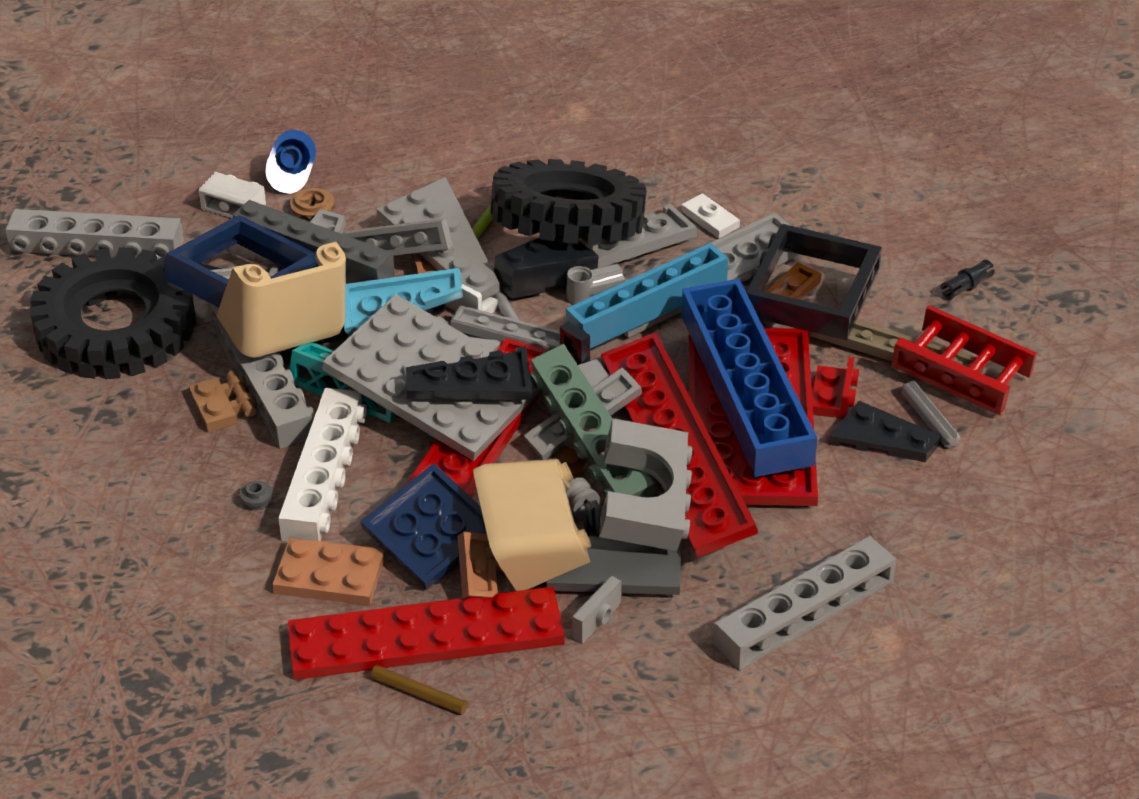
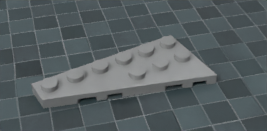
M446 177L377 208V218L386 226L447 218L453 246L449 249L419 252V254L438 271L460 268L462 284L481 293L482 300L500 292L499 281Z

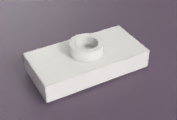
M703 193L682 204V213L718 239L740 228V219Z

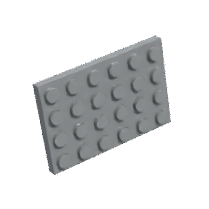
M397 294L323 361L322 366L323 371L473 461L542 391V389L537 390L531 381L533 391L531 400L407 399L405 387L406 367L443 360L447 364L455 363L460 360V357L471 355L473 359L488 357L489 352H493V350Z

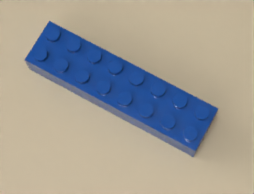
M740 279L682 289V319L754 477L815 466L817 436Z

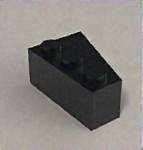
M556 237L554 241L536 238L496 255L494 274L499 281V289L510 298L545 293L546 288L561 285L560 287L563 290L567 287L568 270L577 266L586 267L590 270L597 269L599 255L579 241L577 244L563 243L562 237Z

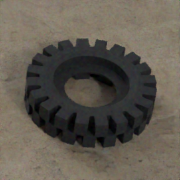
M539 159L527 160V164L522 162L511 163L509 167L503 166L498 169V172L494 173L490 213L493 214L492 218L496 222H502V226L509 230L518 229V233L529 237L539 233V239L554 241L556 237H562L563 243L578 244V238H582L587 244L601 243V239L614 242L621 240V236L625 238L634 236L635 232H640L642 229L647 191L645 185L639 183V179L632 175L625 176L626 172L618 169L607 171V166L594 163L589 167H585V162L571 160L570 165L564 164L562 159H548V164Z
M119 247L116 258H111L109 248L95 250L96 260L92 262L85 253L71 258L73 268L61 263L52 269L53 278L44 276L37 284L39 291H33L30 300V314L36 343L40 352L43 351L44 358L52 365L58 363L59 369L66 373L73 374L79 368L80 377L95 379L101 368L104 370L105 379H119L121 367H127L131 376L145 373V360L154 368H157L167 362L166 353L176 356L184 348L183 341L190 340L194 332L193 325H196L193 295L163 279L164 259L166 256L157 260L156 252L144 249L136 258L134 248ZM117 294L118 298L137 299V296H139L146 305L143 316L137 322L120 329H94L85 324L81 318V310L86 303L92 306L107 300L106 296Z

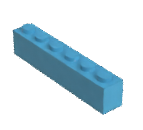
M713 244L704 245L566 308V322L572 323L590 335L591 349L681 307L682 289L727 281L728 257Z

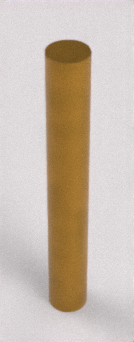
M376 665L371 672V678L459 714H464L467 709L468 702L380 666Z

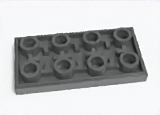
M588 536L591 547L587 549L590 563L547 581V587H554L555 591L595 593L609 577L613 576L622 581L621 593L680 595L681 541L677 551L599 536Z

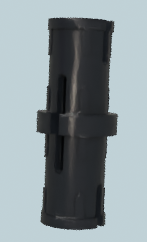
M985 259L971 268L960 270L957 276L941 284V290L949 287L942 294L947 299H953L968 289L970 291L975 289L978 283L995 274V269L986 271L994 267L993 264Z

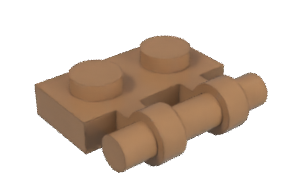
M234 370L227 373L226 378L228 382L225 384H220L216 377L188 385L190 397L207 432L237 424L236 415L245 413L246 417L250 418L257 413L255 399L251 393L247 392V384L244 378L239 376ZM236 396V400H228V398Z

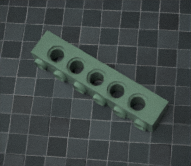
M562 344L531 359L533 372L530 373V377L534 387L537 390H543L546 395L544 400L551 413L556 412L560 417L558 421L563 433L566 436L571 435L574 439L573 445L577 455L581 460L586 458L590 465L588 469L596 484L601 482L605 488L603 491L605 498L608 491L638 497H656L655 485L648 473L638 469L604 463L605 455H599L605 452L606 437L612 417L566 346ZM575 405L580 406L578 408H570L571 406ZM589 428L595 429L594 431H591V432H586V431H585L586 429H589ZM619 475L626 476L623 479H615Z

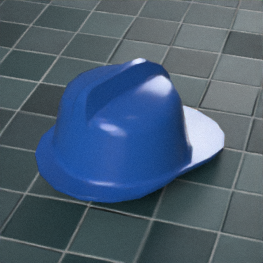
M294 129L285 131L274 142L266 163L265 174L269 184L278 192L294 193L303 188L316 156L315 143L309 135Z

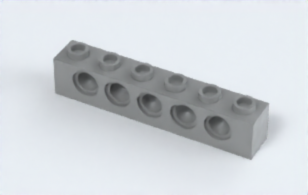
M14 209L5 229L10 252L71 256L85 253L88 257H96L95 250L109 248L111 258H116L119 247L134 248L135 258L143 249L156 252L158 260L166 256V253L183 245L184 242L181 218Z
M214 316L217 339L235 371L244 378L247 384L246 390L253 395L256 402L255 406L279 449L306 441L315 412L311 406H306L303 391L301 388L295 387L290 369H284L280 352L254 358L242 354L217 316Z
M871 536L860 542H855L837 555L826 558L821 564L808 571L801 572L789 582L774 587L771 592L749 601L744 607L732 614L721 617L715 622L714 646L738 670H741L894 582L896 558Z

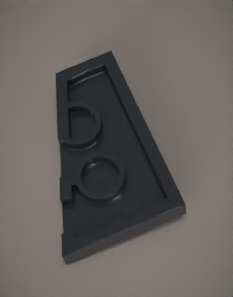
M858 401L831 432L828 445L839 447L840 442L856 445V450L867 452L868 448L885 450L888 456L926 462L940 445L941 435L862 401Z

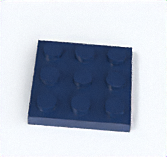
M434 463L360 521L362 529L426 590L460 562L458 535L463 532L487 534L481 506Z

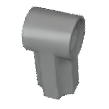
M618 264L593 270L582 266L571 268L567 273V300L572 304H576L625 282L621 267Z

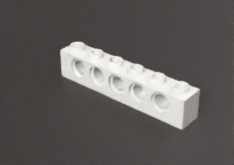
M333 388L324 389L278 518L281 541L288 542L289 537L321 541L323 533H328L331 519L330 511L335 510L337 507V491L339 487L342 488L344 486L346 465H351L353 456L352 446L358 443L360 435L359 425L366 420L367 406L362 404L360 392Z

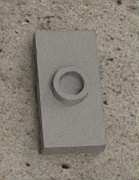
M613 576L609 577L572 616L573 640L583 644L601 624L604 625L610 620L615 609L621 604V580Z

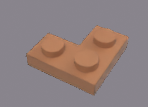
M463 532L457 536L462 598L465 600L470 597H493L498 593L496 571L503 570L491 551L487 534Z

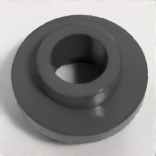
M263 481L249 482L240 490L241 501L251 510H261L270 503L272 488Z

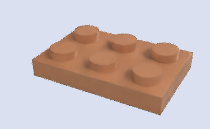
M289 537L272 584L273 593L370 606L385 561V550Z

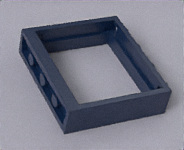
M238 215L166 253L163 279L219 308L229 279L203 267L200 263L235 244L285 268L271 276V279L315 268L319 265L315 259V252Z

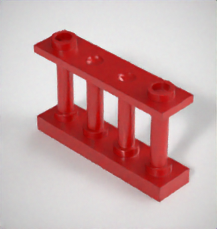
M928 305L925 310L922 331L924 332L914 343L900 337L895 343L891 366L1001 415L1006 407L1010 386L1007 384L1016 373L1027 378L1031 377L1037 352ZM934 337L950 343L941 355L926 349ZM961 349L978 355L968 367L953 361ZM988 361L1005 367L996 379L980 373Z

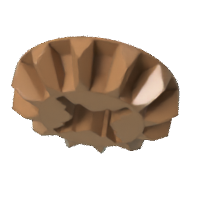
M320 188L303 189L295 193L290 199L292 214H297L300 219L308 217L311 220L320 209L331 212V209L335 208L333 195L327 190Z

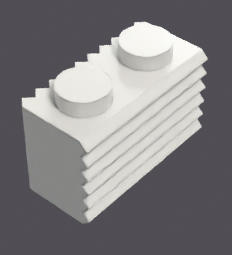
M214 172V175H211V178H208V181H205V184L199 188L201 209L203 211H211L213 214H221L222 217L226 216L232 219V215L248 200L266 205L264 186L256 182L238 179L233 175Z

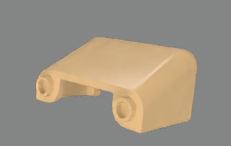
M337 242L322 245L317 249L315 259L319 265L318 267L272 279L262 267L255 264H245L232 268L217 318L242 354L253 358L261 357L340 334L345 324L346 256Z
M558 459L490 463L473 469L491 551L516 591L527 590L590 563L587 551L591 547L589 537L584 529L578 530L566 494V490L570 488L569 481L573 480L572 473L566 462L561 464Z

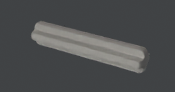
M915 381L903 384V396L929 428L941 435L942 444L949 449L957 446L960 435Z

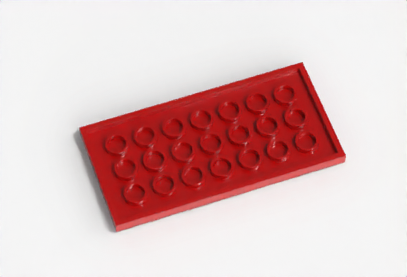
M764 328L814 430L808 331L795 328ZM689 334V396L745 504L817 506L816 461L815 466L754 477Z

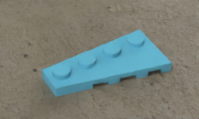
M460 268L346 284L344 324L346 336H350L396 294L423 310L463 298Z

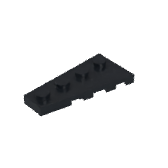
M526 346L516 347L515 352L504 354L502 350L489 352L488 357L473 359L471 355L460 357V360L455 363L447 364L443 360L405 368L407 399L531 400L533 391Z

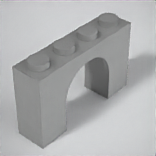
M612 419L606 437L604 463L644 471L660 482L665 493L657 497L646 498L608 491L601 510L599 537L677 551L681 539H687L690 528V520L685 519V514L688 513L691 502V495L686 494V489L688 490L692 475L691 470H687V465L690 464L692 457V446H688V432Z

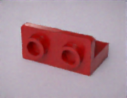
M848 357L847 369L817 365L812 392L813 415L843 419L847 415L848 407H854L856 389H851V387H857L859 369H854L855 357Z

